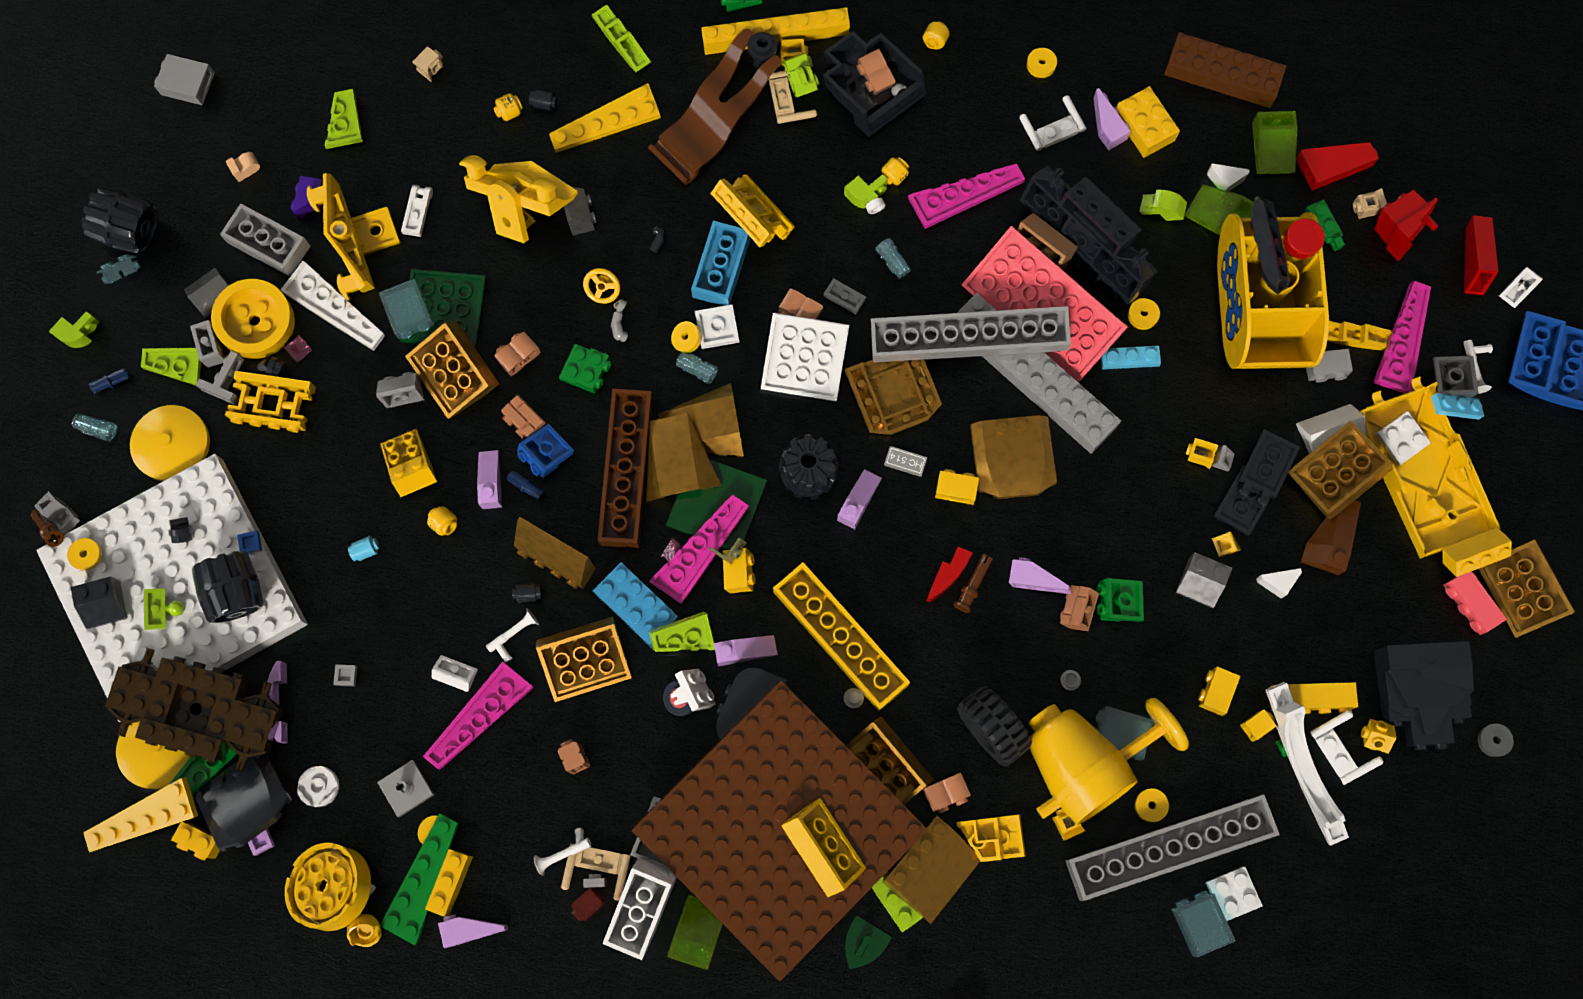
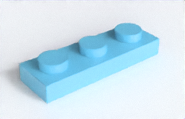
M1159 346L1109 348L1101 357L1102 369L1160 366Z
M1440 393L1431 396L1436 414L1478 420L1484 417L1482 404L1479 399Z

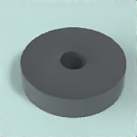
M1501 724L1486 725L1479 731L1478 745L1489 756H1504L1513 747L1512 733ZM1494 737L1498 739L1497 744L1493 741Z

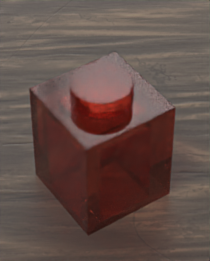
M589 888L571 905L574 909L572 914L579 921L581 919L588 921L605 903L592 888Z

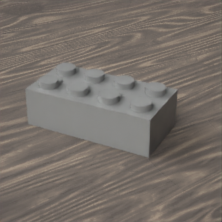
M243 204L239 205L220 233L228 244L291 277L310 248L309 243L304 237Z

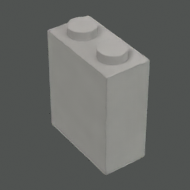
M167 54L165 60L161 63V70L155 79L154 87L163 96L203 105L215 73L206 63Z

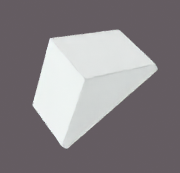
M1211 164L1207 171V176L1223 195L1242 183L1249 174L1248 169Z
M1526 267L1511 281L1500 294V297L1515 308L1543 278Z
M1300 568L1264 574L1257 578V583L1278 597L1283 598L1288 594L1302 571Z

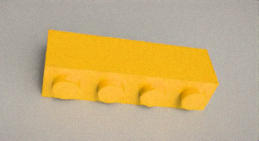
M1356 683L1287 684L1293 701L1304 706L1305 714H1310L1311 710H1318L1319 714L1331 713V710H1339V713H1344L1347 710L1352 712L1351 709L1358 707Z

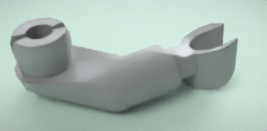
M623 299L614 303L616 312H614L611 322L613 336L617 341L620 340L621 342H625L628 337V333L623 331L621 325L622 310L627 303Z

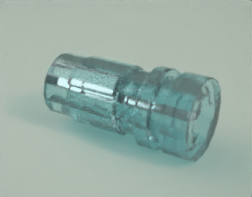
M891 238L884 240L875 248L877 253L881 255V258L886 260V265L892 274L895 273L899 279L911 271L905 259L897 251L898 248L894 245Z
M682 352L676 362V366L692 375H696L699 380L703 379V382L707 384L712 383L718 371V367L708 362H702L701 358L691 353L688 355Z
M77 414L72 421L73 428L105 441H111L117 432L115 423L103 419L98 420L87 415Z

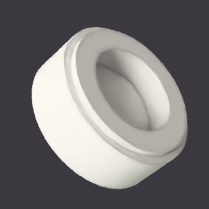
M876 198L866 205L869 214L878 213L885 207L882 198Z

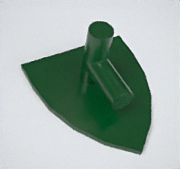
M857 915L850 925L845 943L846 959L850 969L862 967L874 961L882 954L892 938Z

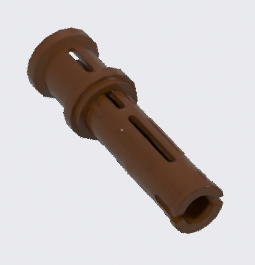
M37 509L33 510L31 517L40 528L39 533L45 540V543L50 547L59 546L64 540L62 532L59 531L56 524L51 523Z
M981 554L967 586L961 588L962 593L958 601L953 604L960 611L970 613V606L974 598L978 597L977 590L993 561L990 556L986 563H984L987 555Z

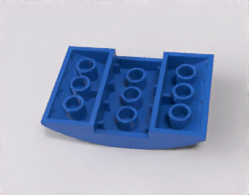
M1526 311L1508 382L1540 399L1583 410V330L1567 326L1565 321Z

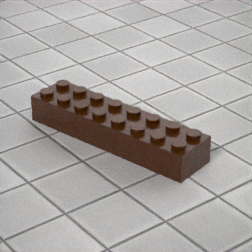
M612 389L598 530L600 546L640 548L648 462L649 421L652 419L653 395L651 391Z

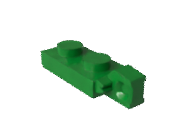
M1319 201L1305 209L1306 212H1312L1316 215L1319 225L1324 230L1325 242L1327 244L1330 243L1334 252L1341 249L1345 245L1342 240L1343 234L1325 201Z

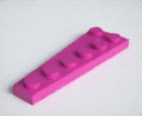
M1013 164L989 173L979 174L977 177L961 179L953 184L947 183L939 188L932 190L930 188L908 195V199L923 227L926 229L1024 183L1025 178L1018 165Z
M1417 281L1409 284L1376 373L1375 384L1404 394L1412 392L1411 381L1415 377L1431 290L1430 286Z
M732 495L649 582L683 604L716 556L709 547L711 546L716 551L720 550L749 508V505Z
M502 662L423 757L440 770L534 687Z

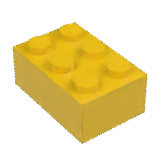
M1150 86L1121 101L1116 107L1123 122L1125 121L1129 125L1131 131L1129 137L1143 158L1174 142L1180 132Z

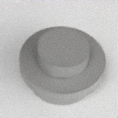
M1068 670L1062 674L1060 682L1066 690H1075L1080 686L1081 677L1076 671Z
M851 688L844 694V702L849 708H858L864 701L863 693L857 688Z

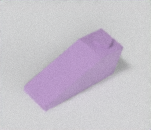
M498 450L479 452L477 490L478 504L482 509L502 507Z
M864 469L842 506L837 521L855 529L882 478Z
M1019 558V560L1012 561L1009 579L1012 587L1072 594V590L1067 584L1031 562L1030 559Z
M774 635L714 643L718 666L778 655Z
M456 914L444 917V922L438 923L444 948L508 930L507 925L465 917L456 918Z

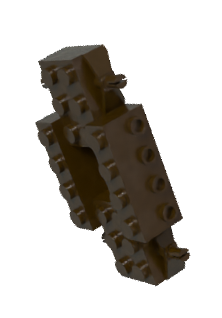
M146 648L141 661L123 664L121 667L118 666L105 704L107 709L121 723L117 733L118 736L126 737L129 725L140 722L135 738L145 740V743L149 745H163L165 749L170 751H184V754L197 757L198 755L205 757L204 760L217 763V760H225L230 746L239 755L235 769L244 771L247 759H250V757L270 753L283 713V709L270 698L269 692L273 683L264 681L259 695L245 697L250 681L244 679L245 675L234 672L232 676L227 675L224 669L213 667V670L206 669V664L194 661L192 665L185 663L186 659L174 656L173 659L162 657L157 668L151 662L155 650ZM197 703L202 706V711L199 715H195L192 711L193 706Z

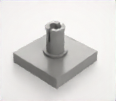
M411 760L377 782L397 817H401L434 795L414 760Z

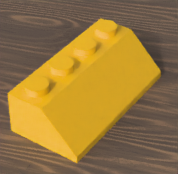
M821 798L816 799L781 825L827 897L845 890L866 869Z

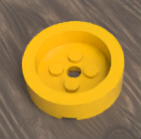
M245 279L229 285L219 294L212 308L211 322L216 336L230 351L238 353L244 358L261 359L277 353L285 346L284 344L290 335L292 336L295 317L290 303L277 287L263 280ZM254 316L260 318L259 324L255 326L250 324Z
M334 843L317 844L304 851L294 862L293 866L295 867L290 878L287 877L285 902L289 913L298 923L318 930L335 931L346 927L360 915L369 898L371 875L365 859L355 850ZM325 880L328 883H326L325 889L321 891L320 886Z

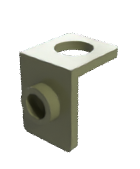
M739 537L726 556L711 546L709 549L729 564H732L735 559L741 556L746 542Z

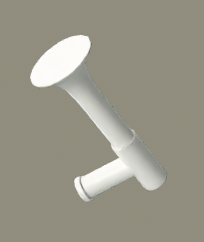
M1472 340L1464 341L1466 355L1474 356L1478 394L1489 391L1492 387L1486 385L1481 377L1476 353H1491L1493 347L1491 344L1474 346Z
M526 608L527 613L520 622L486 645L490 652L497 649L505 663H508L513 658L502 644L530 624L539 625L536 617L528 608Z
M582 828L575 830L576 844L569 846V848L546 858H539L535 855L534 863L538 872L543 876L545 869L549 865L591 847L590 840L583 837L584 830Z

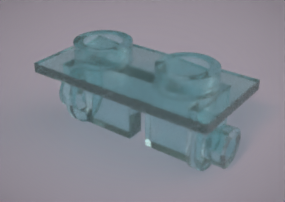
M126 254L119 257V262L112 264L109 262L100 266L101 270L97 271V274L104 275L101 277L104 284H111L122 278L119 271H122L124 276L137 272L140 265L137 261L134 262L132 260L136 256Z

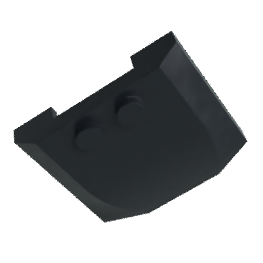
M269 754L253 756L247 759L244 771L235 769L237 760L207 782L196 795L195 799L218 849L222 852L227 851L226 848L235 846L238 848L246 845L277 822L282 816L280 812L286 803L290 804L292 801Z

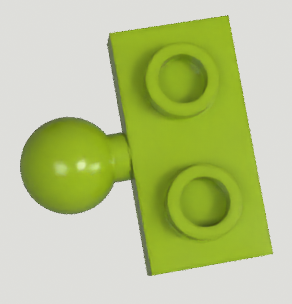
M165 588L143 589L144 630L166 629V613H170L172 616L183 614L185 606L181 601L175 600L170 602L169 605H165Z

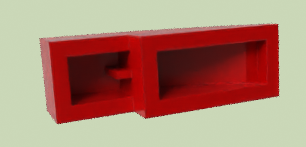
M957 547L951 564L942 562L926 601H933L950 588L965 569L972 552Z

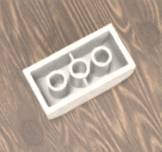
M640 857L637 859L631 869L603 944L640 960L643 959L676 880V876L671 870Z

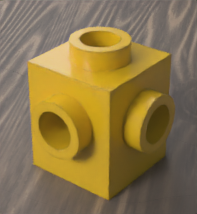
M1370 719L1368 725L1364 726L1361 732L1364 747L1389 754L1396 740L1395 726L1384 721Z

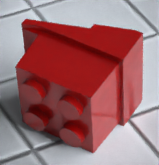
M1412 190L1408 194L1403 193L1392 204L1387 203L1381 209L1382 212L1377 218V224L1374 229L1387 244L1386 249L1397 261L1401 260L1413 244L1411 242L1425 225L1432 231L1438 228L1439 225L1430 217L1438 201L1436 197L1427 203L1419 194Z

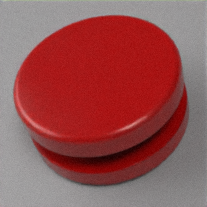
M1299 219L1293 222L1283 237L1286 251L1298 259L1311 258L1321 249L1325 241L1323 228L1311 219Z

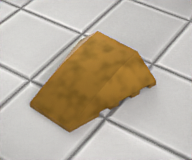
M731 383L658 414L659 419L688 413L707 455L719 454L721 456L736 455L737 457H744Z
M688 413L649 421L646 502L688 491L722 486Z

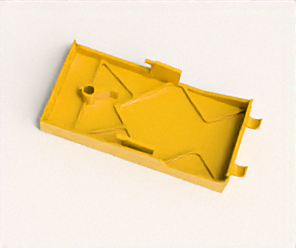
M1417 377L1411 381L1414 391L1386 401L1382 399L1381 391L1372 394L1375 405L1369 406L1360 412L1365 416L1366 437L1392 462L1393 470L1385 475L1383 479L1421 559L1441 552L1445 547L1495 528L1500 529V526L1460 434L1454 432L1447 415L1436 414L1431 396L1437 393L1436 387L1438 383L1435 382L1424 387L1420 381L1421 377ZM1408 411L1430 441V444L1402 465L1397 466L1375 433Z

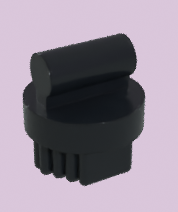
M271 357L270 360L264 359L258 364L257 368L260 371L265 370V375L282 377L286 368V362L276 357Z
M188 517L169 520L170 529L168 533L171 537V543H184L192 540V526H189Z

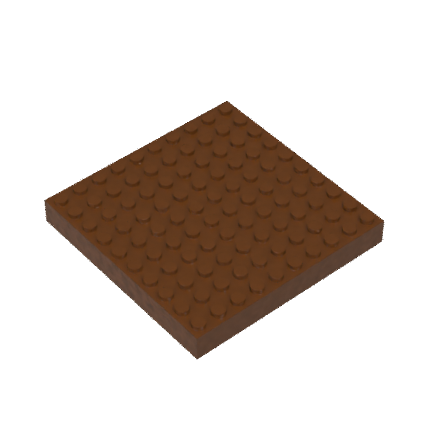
M779 680L632 827L631 831L781 981L928 829ZM818 798H821L866 867L845 890L830 897H827L781 826L790 817Z

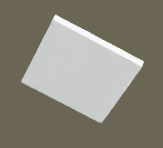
M773 313L761 389L837 401L849 325Z

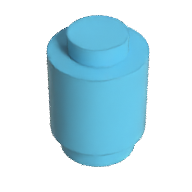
M371 536L352 543L348 547V552L353 561H362L378 554L377 549L380 547L376 538L372 539Z

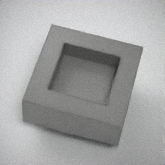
M335 665L333 685L356 686L358 666Z
M591 874L589 879H583L584 888L607 887V878H601V874Z

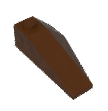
M1354 500L1331 520L1326 517L1305 544L1300 562L1336 575L1345 572L1352 551L1361 502Z

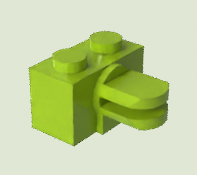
M801 53L782 60L794 97H800L818 90L817 85L819 83L816 74H813L811 70L813 64L810 56H807L806 53Z

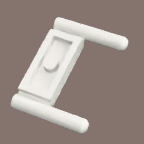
M1068 95L1064 96L1062 100L1070 116L1039 128L1037 131H1034L1026 114L1020 115L1019 118L1036 151L1086 130L1080 115Z
M1350 710L1310 731L1344 785L1383 764V759L1376 757L1366 764L1357 767L1334 731V727L1353 717V713Z

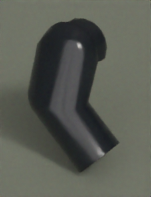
M655 226L652 232L656 237L649 249L658 253L664 242L666 230L663 227Z

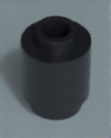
M539 89L531 90L529 105L552 111L557 106L558 98L554 92Z
M535 582L516 583V587H512V597L517 600V603L536 602L538 599H541L540 583L535 584Z

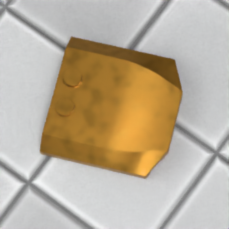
M924 359L873 362V360L845 369L869 433L892 435L926 422L942 405Z
M1038 415L986 420L970 425L976 476L979 478L978 492L993 495V497L998 499L1035 496L1057 483L1047 416Z

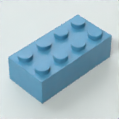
M713 221L691 288L693 298L722 306L730 305L750 242V236L743 228Z
M620 563L593 590L651 648L653 647L649 635L650 630L679 621L678 616L623 563Z

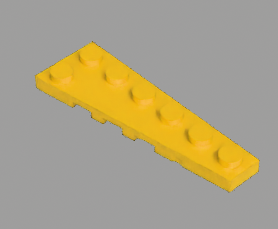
M645 84L549 133L557 153L661 117L650 86Z
M187 777L178 779L85 831L84 836L89 852L197 817L198 813Z

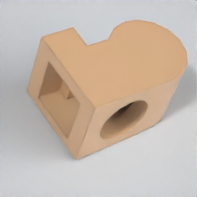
M252 152L243 153L236 159L230 158L226 161L238 182L260 169V165Z

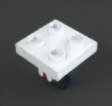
M699 669L683 670L675 674L677 680L671 682L666 687L663 695L665 707L670 713L677 716H685L693 711L708 709L716 705L714 695L708 689L705 682V675Z

